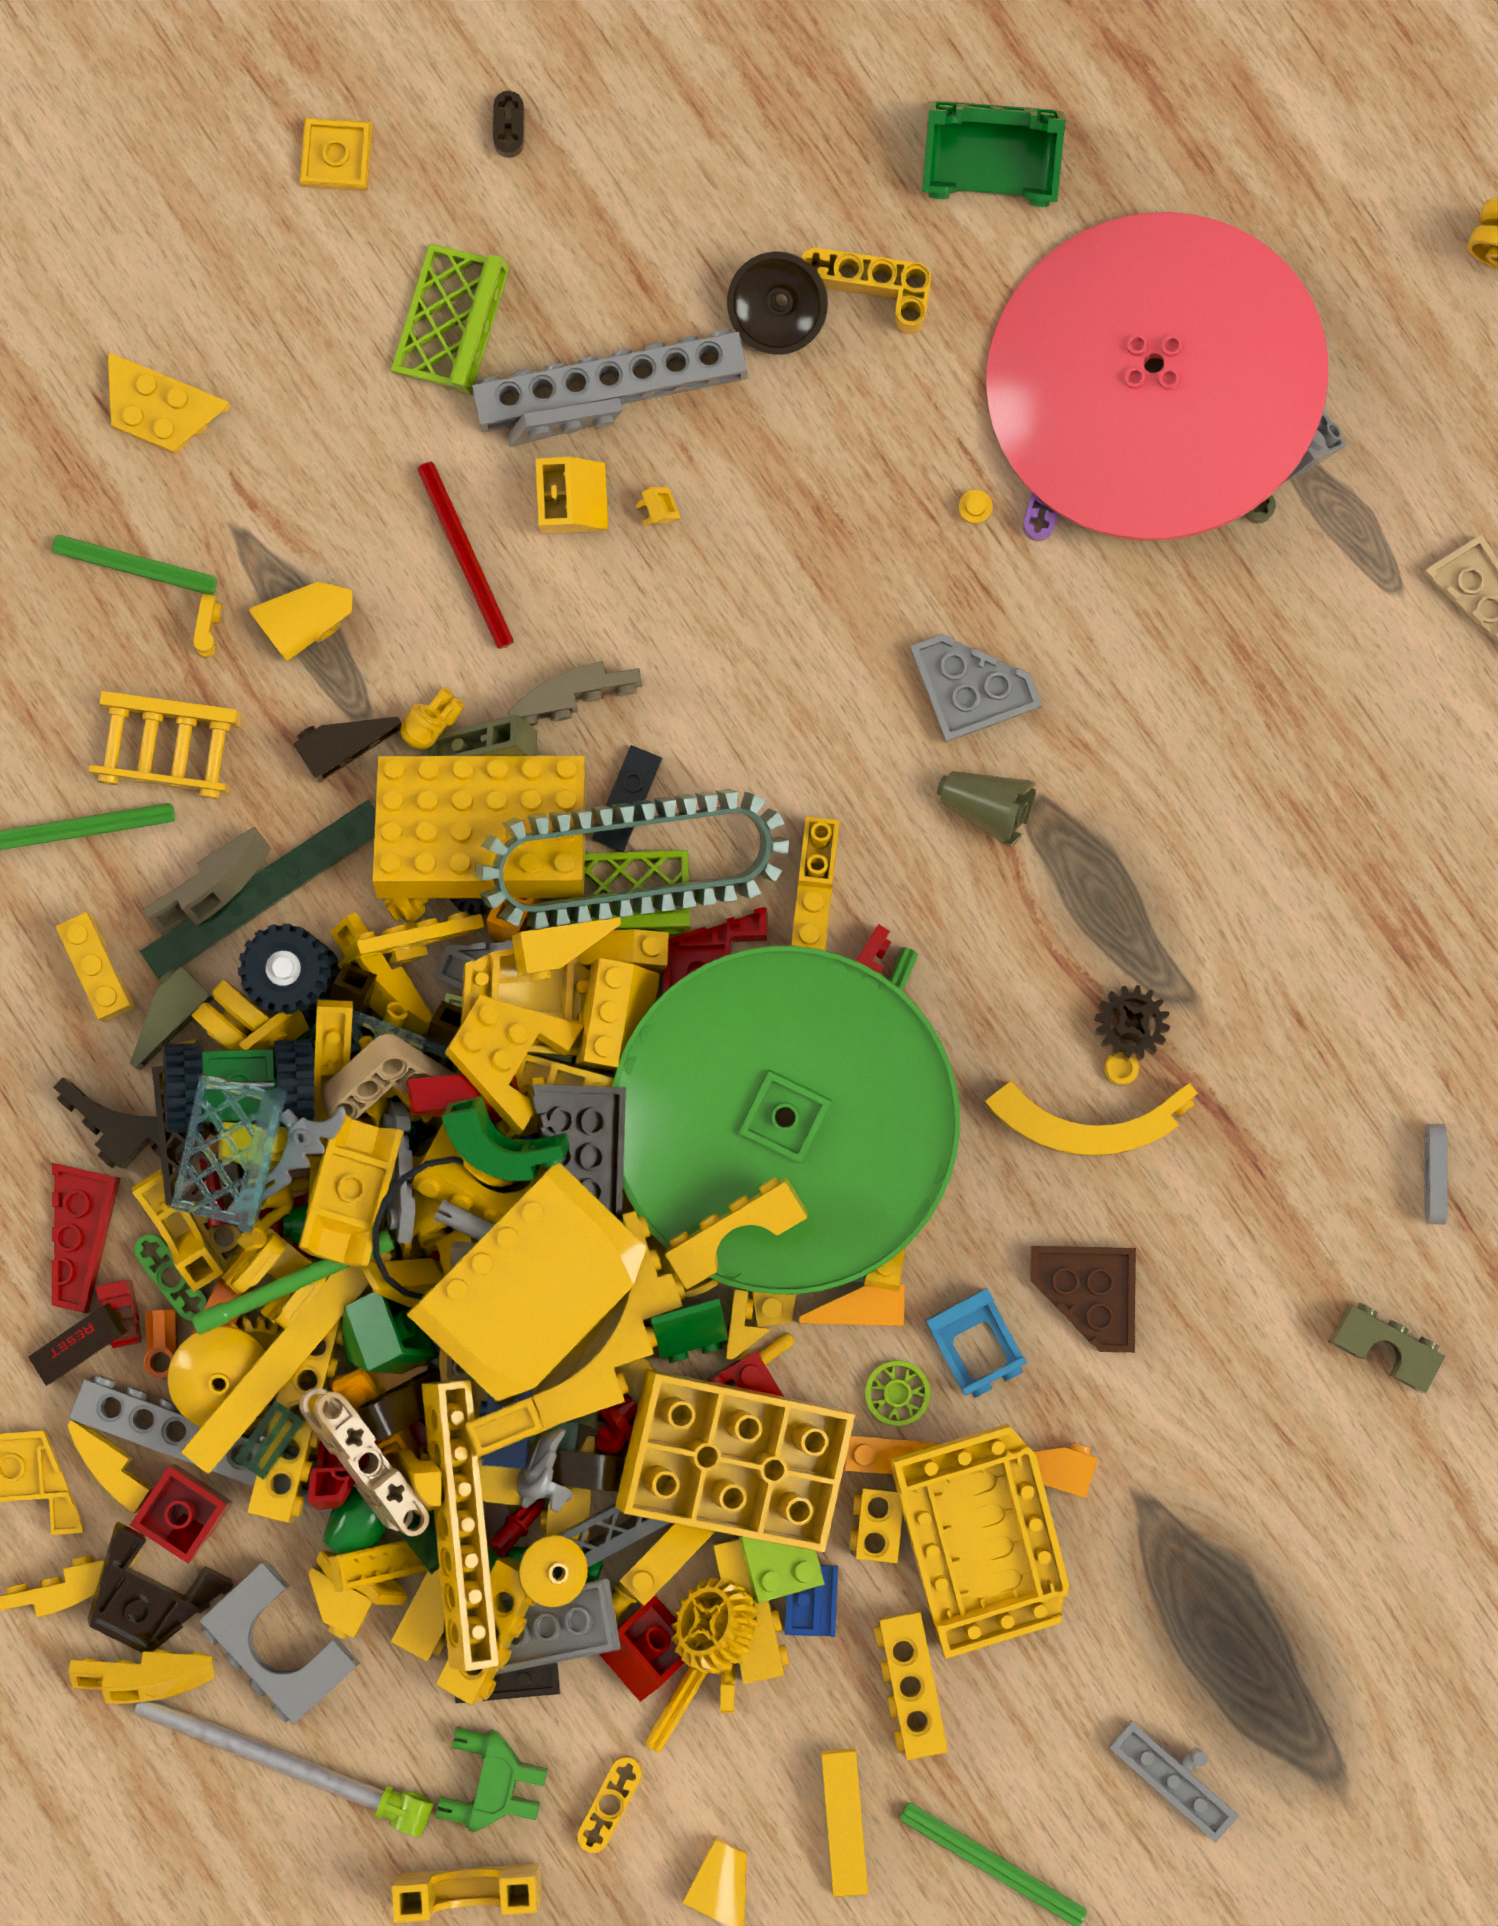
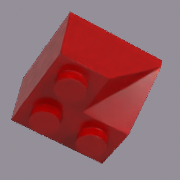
M173 1464L167 1467L130 1526L189 1564L214 1532L233 1502L178 1465Z

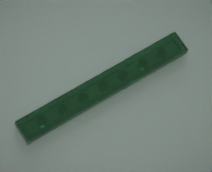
M368 799L255 874L225 906L198 926H195L189 918L140 951L158 980L171 968L174 967L177 970L180 966L185 965L375 838L376 809Z

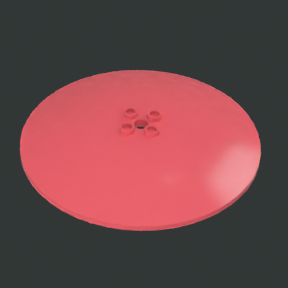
M1174 212L1143 213L1107 221L1077 234L1046 255L1019 284L1002 312L991 342L986 382L988 408L995 435L1013 471L1042 503L1060 516L1100 534L1122 539L1155 541L1185 538L1214 530L1252 511L1269 498L1300 464L1314 439L1325 407L1328 389V352L1320 316L1311 296L1299 277L1271 248L1252 235L1212 218ZM1151 358H1159L1164 362L1163 368L1157 373H1150L1144 368L1146 362Z

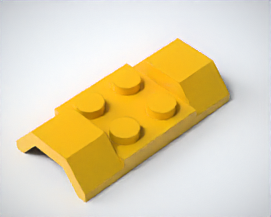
M345 1114L344 1122L339 1132L333 1139H328L324 1146L325 1151L320 1160L306 1212L307 1217L299 1243L300 1249L312 1256L339 1264L368 1267L373 1249L372 1227L381 1201L388 1192L404 1131L379 1128L353 1120Z

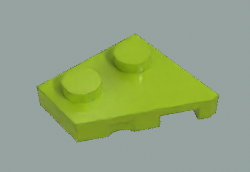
M743 1536L739 1537L755 1603H762L824 1585L815 1550Z

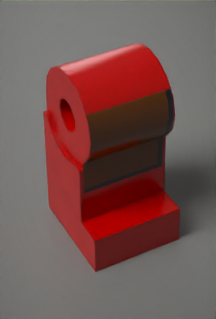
M132 1280L96 1286L97 1297L101 1302V1306L109 1303L127 1332L111 1343L112 1348L141 1343L140 1318Z

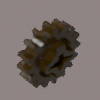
M1136 985L1133 993H1129L1127 987L1122 986L1120 996L1111 991L1108 994L1110 1003L1101 1001L1098 1007L1104 1013L1096 1014L1094 1021L1102 1023V1026L1096 1028L1095 1034L1105 1036L1101 1043L1102 1047L1109 1044L1113 1046L1112 1056L1121 1051L1124 1052V1061H1128L1132 1053H1135L1140 1061L1144 1058L1145 1050L1151 1055L1156 1053L1157 1049L1154 1043L1163 1045L1166 1041L1160 1033H1166L1170 1030V1025L1162 1022L1170 1014L1168 1011L1160 1012L1159 1008L1164 1001L1159 999L1154 1002L1151 999L1153 996L1152 990L1143 995L1139 985ZM1129 1002H1137L1144 1006H1131ZM1113 1010L1117 1018V1025L1111 1030L1110 1015ZM1151 1017L1154 1018L1155 1023L1152 1036L1147 1028L1148 1020ZM1128 1018L1130 1020L1136 1018L1139 1021L1137 1027L1131 1026L1128 1028L1125 1025ZM1121 1040H1134L1137 1045L1126 1044Z

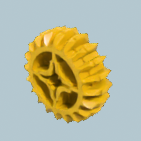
M710 1577L709 1581H699L697 1588H689L688 1599H680L683 1606L680 1611L674 1612L678 1617L677 1622L671 1625L677 1631L671 1639L677 1645L675 1652L682 1657V1661L686 1665L702 1673L720 1674L722 1670L731 1671L733 1663H742V1653H751L748 1648L749 1642L757 1640L752 1634L753 1629L760 1626L754 1620V1617L759 1613L753 1606L755 1599L748 1594L743 1586L733 1583L729 1579Z

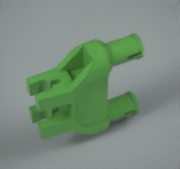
M456 1726L455 1738L452 1741L451 1749L482 1755L481 1758L484 1759L475 1801L472 1800L471 1803H466L440 1796L435 1818L466 1824L465 1828H468V1831L476 1832L507 1814L536 1820L540 1802L513 1796L517 1780L543 1786L548 1768L521 1762L497 1730L492 1729L487 1734Z

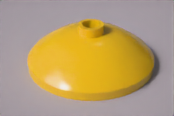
M219 1326L201 1335L197 1332L192 1334L178 1347L170 1362L168 1388L174 1405L187 1420L201 1427L266 1349L251 1334L234 1327ZM215 1378H222L225 1380L226 1386L218 1389L214 1387L213 1380Z

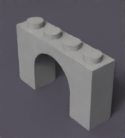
M266 1560L212 1608L200 1622L204 1625L202 1628L204 1635L213 1644L216 1645L219 1642L228 1651L225 1657L237 1670L243 1668L251 1677L249 1683L252 1688L261 1696L267 1694L275 1703L272 1707L274 1712L284 1722L290 1720L295 1724L360 1662L337 1637L307 1665L296 1670H279L269 1666L260 1658L253 1642V1629L256 1620L263 1610L290 1586Z

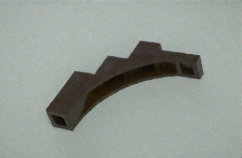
M64 1077L53 1087L60 1093L56 1099L71 1112L76 1108L85 1116L82 1123L96 1135L100 1131L103 1133L94 1145L101 1150L98 1153V1157L112 1169L116 1165L119 1168L126 1169L151 1140L154 1142L151 1147L152 1150L161 1157L157 1117L136 1116L110 1110L93 1102L72 1081ZM262 1121L245 1122V1124L259 1125ZM203 1131L182 1132V1135L194 1144ZM177 1139L171 1147V1157L175 1161H179L190 1148Z

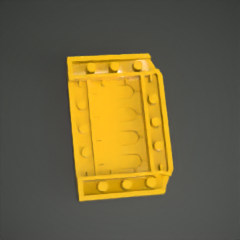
M561 1163L550 1166L532 1184V1187L421 1298L407 1315L496 1401L535 1388L634 1286L646 1246Z
M1008 1423L891 1459L892 1473L931 1621L945 1659L1062 1622L1063 1615L1061 1611L1064 1598L1068 1595L1069 1581L1037 1457Z

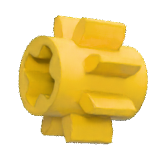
M429 898L387 899L384 901V904L395 921L402 917L405 922H413L425 913L426 907L424 903L428 902Z

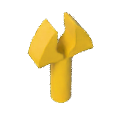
M785 1333L758 1354L764 1364L767 1365L795 1343L794 1338L789 1333ZM748 1348L740 1354L738 1360L750 1353Z
M734 1663L731 1671L722 1670L720 1713H734L736 1664Z

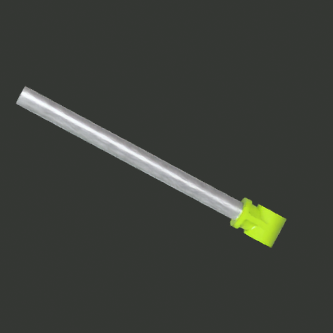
M157 1700L137 1703L134 1711L135 1715L376 1810L374 1818L382 1820L383 1817L391 1820L389 1824L392 1828L411 1836L422 1837L435 1804L428 1797L412 1791L402 1790L401 1794L395 1792L394 1787L387 1785L384 1791Z

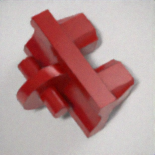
M625 1394L623 1395L625 1402L598 1411L608 1424V1427L602 1426L599 1429L595 1440L597 1448L603 1454H618L622 1451L624 1445H629L638 1405Z

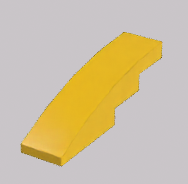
M856 1748L821 1751L833 1897L867 1895L868 1884Z

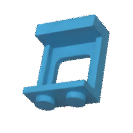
M988 1288L925 1320L963 1394L966 1396L972 1393L974 1398L991 1390L990 1382L1001 1376L1006 1382L1023 1373L1020 1366L1027 1363L994 1304V1299ZM986 1322L990 1325L1006 1355L1007 1362L1004 1366L975 1380L968 1374L953 1345V1339L977 1324Z

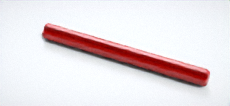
M432 461L426 462L417 468L419 476L498 649L506 648L514 642L513 637L435 464Z

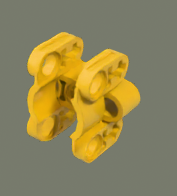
M256 1218L246 1231L255 1228L261 1220ZM268 1228L265 1231L267 1237L265 1246L252 1252L245 1251L246 1248L252 1246L251 1238L249 1236H241L237 1240V1243L240 1245L239 1249L222 1268L223 1274L219 1277L225 1281L228 1287L241 1295L248 1288L257 1285L266 1273L277 1280L313 1263L272 1229ZM327 1277L263 1305L260 1313L274 1324L277 1323L283 1329L287 1328L322 1288Z

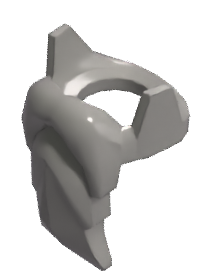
M558 1428L552 1432L548 1429L536 1435L535 1441L527 1454L526 1469H521L518 1474L517 1493L521 1496L519 1504L521 1507L527 1508L537 1499L547 1497L550 1498L549 1509L559 1512L565 1502L571 1500L573 1491L551 1482L554 1471L552 1467L557 1457L556 1450L565 1435V1429Z

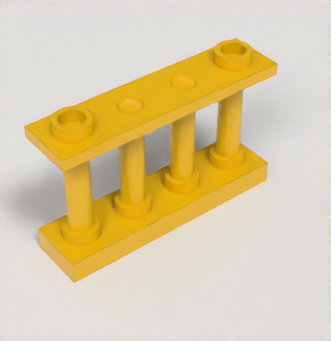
M101 691L99 704L104 709L109 710L108 715H111L104 765L89 766V772L98 777V782L118 785L119 780L197 790L199 791V796L211 799H219L220 794L230 795V787L224 783H218L226 732H230V727L240 728L242 715L237 709ZM129 713L141 714L142 720H145L137 771L117 769L125 718H129ZM163 718L176 719L175 724L179 725L171 776L151 773L158 724L162 723ZM197 722L210 724L209 729L212 730L205 781L185 778L192 727H196Z

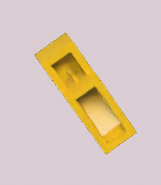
M71 1420L67 1427L86 1466L115 1500L133 1514L139 1512L154 1487L127 1470L135 1457L91 1427Z

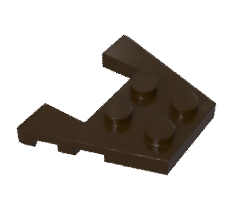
M117 1521L87 1619L88 1625L141 1653L153 1652L183 1628L182 1624L195 1613L201 1614L210 1606L209 1602L220 1593L226 1594L231 1590L233 1583L230 1578L205 1566L187 1593L183 1595L130 1568L129 1565L146 1542L144 1534Z

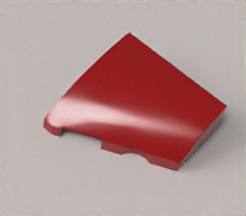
M320 1440L317 1467L310 1469L308 1504L317 1510H328L344 1504L355 1481L337 1456L331 1454ZM368 1453L363 1454L359 1459L358 1463L361 1471L369 1458Z

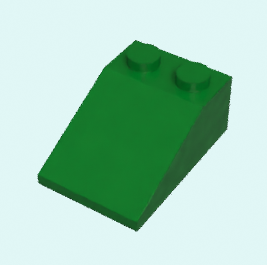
M719 1299L649 1319L657 1340L660 1359L668 1357L669 1364L688 1359V1351L701 1348L703 1354L722 1349L721 1342L728 1340Z

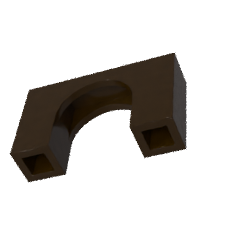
M344 963L333 982L329 1000L353 1001L350 1055L355 1057L361 1052L358 1042L361 1037L371 1036L373 1040L377 1038L375 1034L377 1023L370 1010V1001L377 975ZM441 1001L430 1021L426 1037L418 1040H402L456 1074L458 1067L445 1054V1051L461 1026L462 1008Z

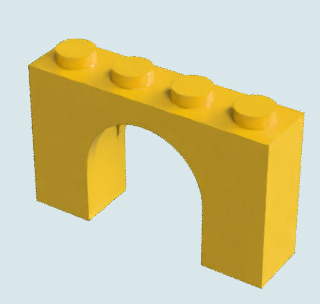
M444 1123L440 1127L422 1163L427 1160L450 1156L460 1157L448 1137ZM457 1163L431 1166L416 1174L411 1188L420 1191L426 1197L434 1198L440 1202L445 1199L447 1202L495 1225L532 1187V1184L548 1167H543L540 1164V1168L531 1183L524 1189L513 1193H500L484 1187L464 1165Z
M540 1863L400 1873L392 1885L394 1923L427 1921L431 1919L435 1912L476 1905L500 1906L501 1915L537 1913L542 1901Z

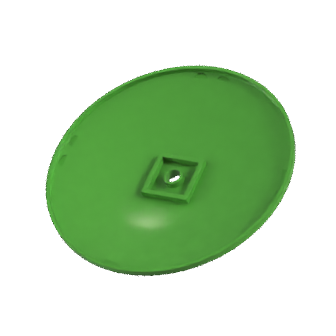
M802 946L751 948L713 960L684 976L650 1007L636 1026L625 1046L612 1086L626 1087L623 1188L637 1215L645 1217L649 1231L666 1249L670 1247L668 1241L679 1233L687 1231L688 1235L700 1229L698 1223L709 1215L717 1213L718 1217L730 1211L728 1205L743 1195H747L748 1199L760 1193L758 1187L771 1178L777 1177L778 1181L787 1177L808 1211V1217L778 1236L761 1226L745 1225L737 1227L724 1236L717 1249L718 1270L709 1278L752 1292L767 1294L819 1292L847 1284L883 1266L900 1253L919 1234L933 1215L951 1178L958 1151L960 1107L957 1085L943 1044L929 1020L899 987L880 973L858 961L818 948ZM782 1107L792 1109L796 1116L795 1121L789 1126L780 1125L775 1118V1113L778 1109Z

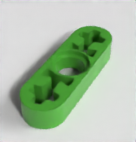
M154 1234L140 1237L134 1247L137 1260L178 1314L186 1320H192L191 1316L196 1314V1312H186L185 1307L188 1305V1302L184 1296L179 1295L177 1299L173 1296L174 1293L183 1290L187 1285L182 1275L181 1281L176 1287H168L163 1282L164 1271L167 1268L175 1267L172 1254L165 1240L161 1236ZM147 1241L150 1244H159L160 1247L157 1248L156 1253L162 1260L167 1255L171 1259V1261L160 1265L156 1272L152 1267L159 1263L153 1256L145 1257L143 1254L146 1251L144 1244ZM201 1288L195 1292L192 1289L186 1290V1293L192 1299L200 1298L201 1302L197 1306L200 1310L199 1312L203 1311L209 1300Z

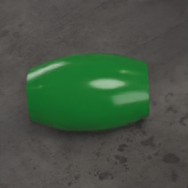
M353 1485L344 1504L333 1509L327 1522L322 1542L339 1555L374 1547L387 1530V1527L381 1523Z

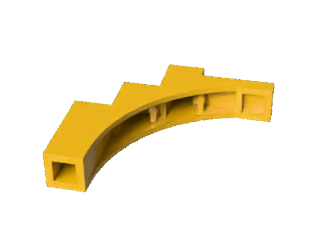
M636 1210L623 1214L622 1220L624 1225L646 1246V1250L635 1284L629 1291L627 1303L620 1321L608 1342L588 1365L561 1384L533 1395L544 1429L625 1402L623 1395L629 1393L623 1373L615 1374L614 1368L653 1355L652 1347L658 1345L652 1326L645 1327L643 1321L682 1308L681 1300L687 1298L680 1278L674 1280L672 1273L661 1277L657 1276L656 1271L662 1269L656 1249L651 1251L648 1249L645 1238L651 1236L645 1217L638 1218Z

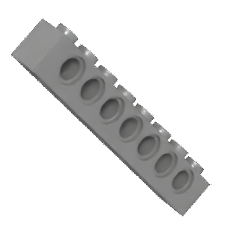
M729 329L719 330L712 333V337L698 340L697 336H689L678 340L679 344L665 346L664 343H654L646 346L644 351L635 353L628 349L612 353L610 358L599 360L597 356H590L580 359L578 361L579 364L565 366V363H555L545 367V371L532 373V370H521L513 373L511 378L501 380L497 376L483 378L479 380V384L472 385L482 432L513 427L525 413L620 398L622 405L747 379V367L739 332L732 333ZM711 352L716 354L719 359L713 365H705L700 361L701 356ZM673 359H680L686 365L683 370L672 372L667 368V364ZM639 366H647L652 370V373L649 377L640 379L634 375V371ZM612 372L619 376L618 381L610 386L603 384L600 381L601 377L606 373ZM574 379H580L586 383L584 389L580 392H572L567 386ZM540 386H548L553 390L552 394L546 399H539L534 395L536 389ZM506 393H516L519 399L514 405L507 406L501 402L502 397Z
M95 1375L94 1380L90 1378L83 1380L69 1419L196 1465L182 1454L181 1450L200 1427L187 1420L172 1401L161 1398L160 1402L156 1403L146 1399L147 1392L129 1386L127 1391H123L114 1387L116 1381L100 1375ZM111 1397L118 1399L121 1403V1411L116 1417L110 1416L105 1408L106 1402ZM143 1409L149 1410L154 1416L153 1425L149 1429L141 1427L138 1422V1415ZM175 1421L182 1422L186 1427V1436L181 1441L174 1439L170 1433L171 1425ZM243 1433L212 1471L254 1486L267 1436L258 1434L257 1439ZM239 1445H246L252 1452V1458L248 1464L239 1463L235 1457V1451ZM293 1446L290 1447L289 1451L283 1449L284 1456L289 1460L296 1458L300 1452V1449ZM309 1458V1461L314 1462L313 1468H316L317 1461ZM281 1474L276 1477L274 1488L279 1494H285L291 1487V1480L286 1474ZM302 1486L300 1496L305 1497L304 1505L314 1508L308 1504L309 1488ZM333 1509L320 1510V1511H323V1512H325V1513L331 1514L332 1511H333Z

